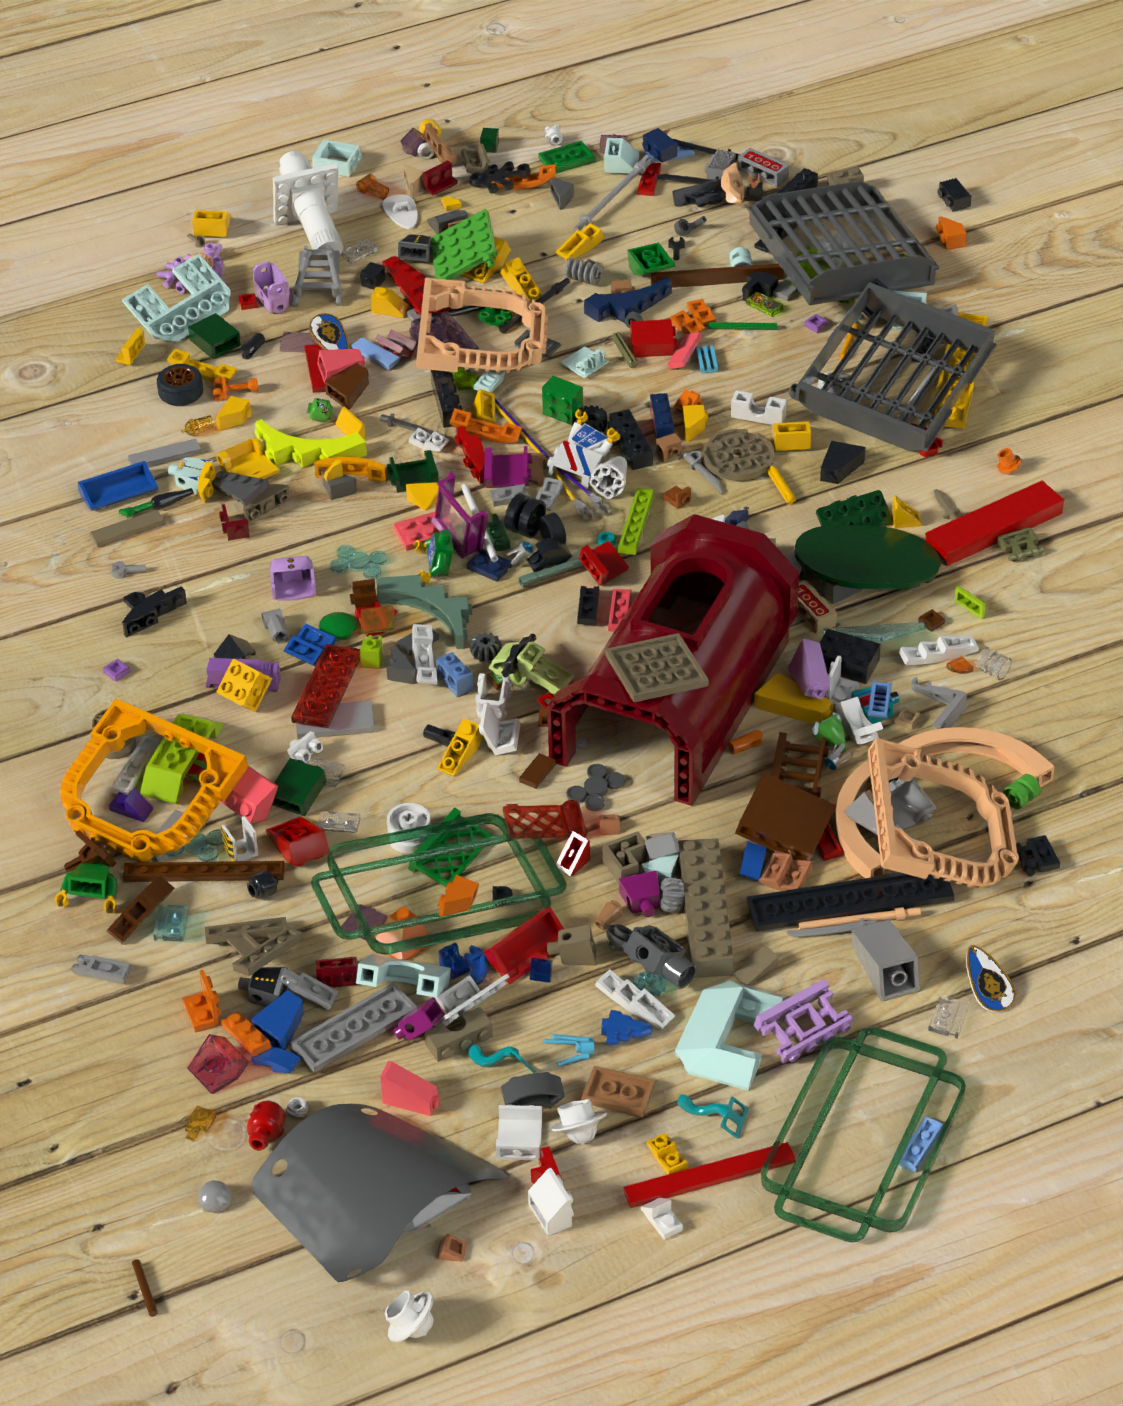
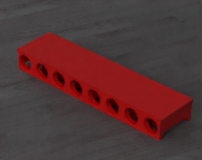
M1041 480L926 532L925 541L937 551L938 555L945 561V565L949 566L997 544V536L1030 527L1033 528L1061 515L1065 500Z

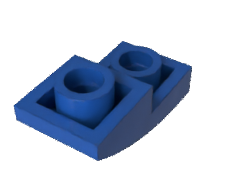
M747 841L738 876L758 882L766 847Z
M272 1046L259 1055L251 1057L253 1065L271 1066L273 1072L291 1073L301 1061L299 1056Z

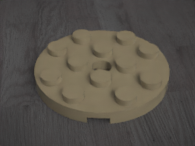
M730 429L719 432L709 438V442L703 447V461L712 474L741 482L758 478L767 472L774 461V448L771 442L759 433L755 435L748 433L746 429Z

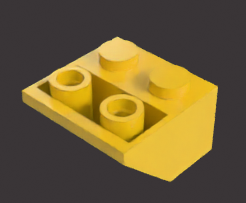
M195 210L192 219L194 236L227 237L232 218L231 214L228 211Z
M809 421L774 423L772 425L775 451L811 448Z

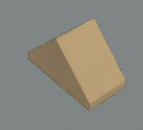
M403 165L404 180L410 197H413L423 188L422 173L425 171L409 165Z

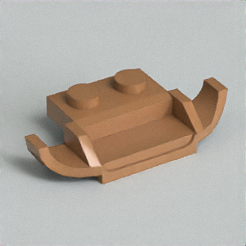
M431 123L426 124L423 136L434 151L435 157L440 163L447 160L452 164L457 163V156L453 155L451 148L442 142L437 135V130L432 127Z

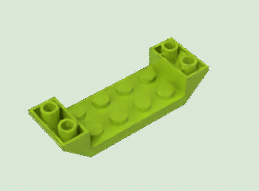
M180 713L173 722V724L207 739L209 737L217 738L224 726L222 722ZM163 738L146 765L140 794L145 797L177 804L184 793L183 779L200 752L192 748H185L174 740L169 741Z

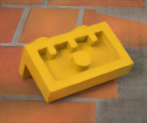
M137 328L130 335L129 340L122 346L121 352L116 357V362L125 365H131L145 347L143 329Z

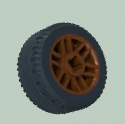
M174 364L166 367L157 376L159 397L165 403L173 406H185L197 401L203 393V381L200 371L188 364Z

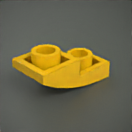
M208 461L205 462L198 482V493L204 503L213 494L214 488L211 481L216 476L213 463Z
M666 1133L647 1141L650 1151L667 1175L689 1169L688 1162L677 1151L676 1143Z

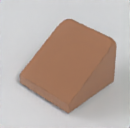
M618 814L599 816L601 835H616L620 833Z
M447 1234L440 1241L437 1258L462 1262L467 1242Z

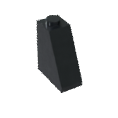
M831 441L821 466L820 481L834 484L840 483L865 462L866 447Z

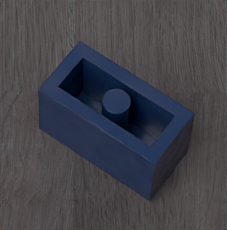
M657 128L643 134L642 146L644 150L661 163L677 157L678 143L662 130Z

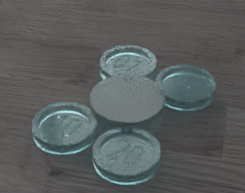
M342 545L337 549L338 558L331 561L330 569L335 573H343L349 567V569L355 572L363 571L364 577L368 579H375L381 575L379 565L387 562V554L383 551H374L368 556L363 552H355V549L350 545Z
M220 829L212 830L207 836L199 832L188 845H184L176 852H167L165 854L168 857H177L185 850L188 854H198L202 862H213L219 855L216 846L223 844L222 831Z

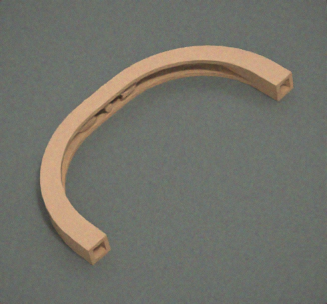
M969 727L935 729L914 735L898 743L919 749L920 756L961 752L991 757L1008 764L1022 775H1032L1039 782L1040 787L1051 782L1054 777L1055 766L1032 747L1013 737L986 729ZM869 760L860 765L842 786L836 804L835 821L836 837L843 855L864 878L886 875V869L881 868L880 854L865 841L856 826V822L848 818L844 811L862 793L872 787Z

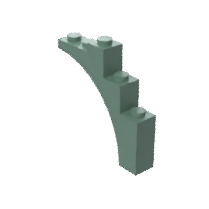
M421 575L376 578L377 596L380 604L410 606L433 615L449 629L455 640L456 649H464V641H467V630H463V628H466V623H469V615H472V604H468L467 596L448 598V593H444V585L425 587V582H421Z

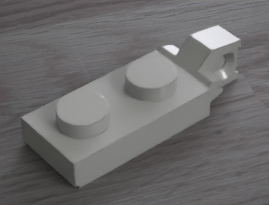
M286 969L280 979V982L292 991L327 1010L331 1008L338 994V991L303 972L299 974Z

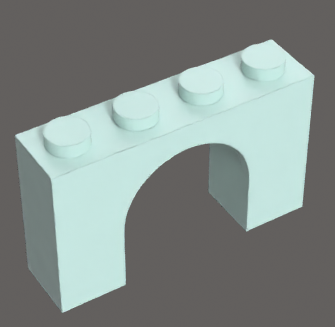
M371 954L358 963L356 984L377 987L381 983L388 981L406 982L417 985L418 995L437 998L449 987L451 968Z

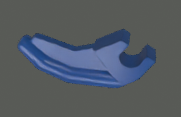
M471 945L469 949L472 954L465 953L464 960L472 968L470 976L476 985H479L484 981L488 973V959L480 948Z

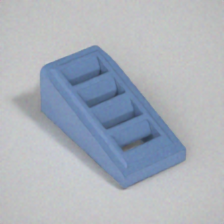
M872 681L868 716L887 718L891 683ZM874 698L886 699V701L874 700ZM873 703L885 705V707L873 705ZM873 709L884 710V712H878V711H872V710H873Z

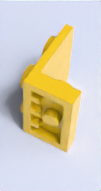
M233 659L216 693L256 712L273 678Z

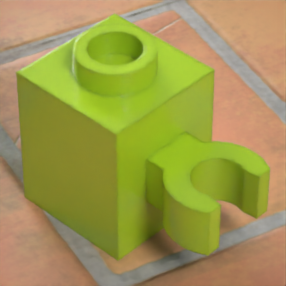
M369 635L367 639L363 638L360 649L361 668L380 669L383 659L381 636L378 639H372V635Z

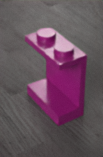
M524 446V454L494 455L492 448H485L484 480L486 488H502L522 484L529 486V479H532V468H529V464H532L533 459L532 453L528 451V447Z

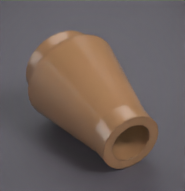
M615 900L607 902L598 918L594 921L596 926L603 930L606 926L620 918L624 911L622 906Z

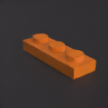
M239 1011L221 1020L222 1027L253 1057L271 1048L270 1041Z

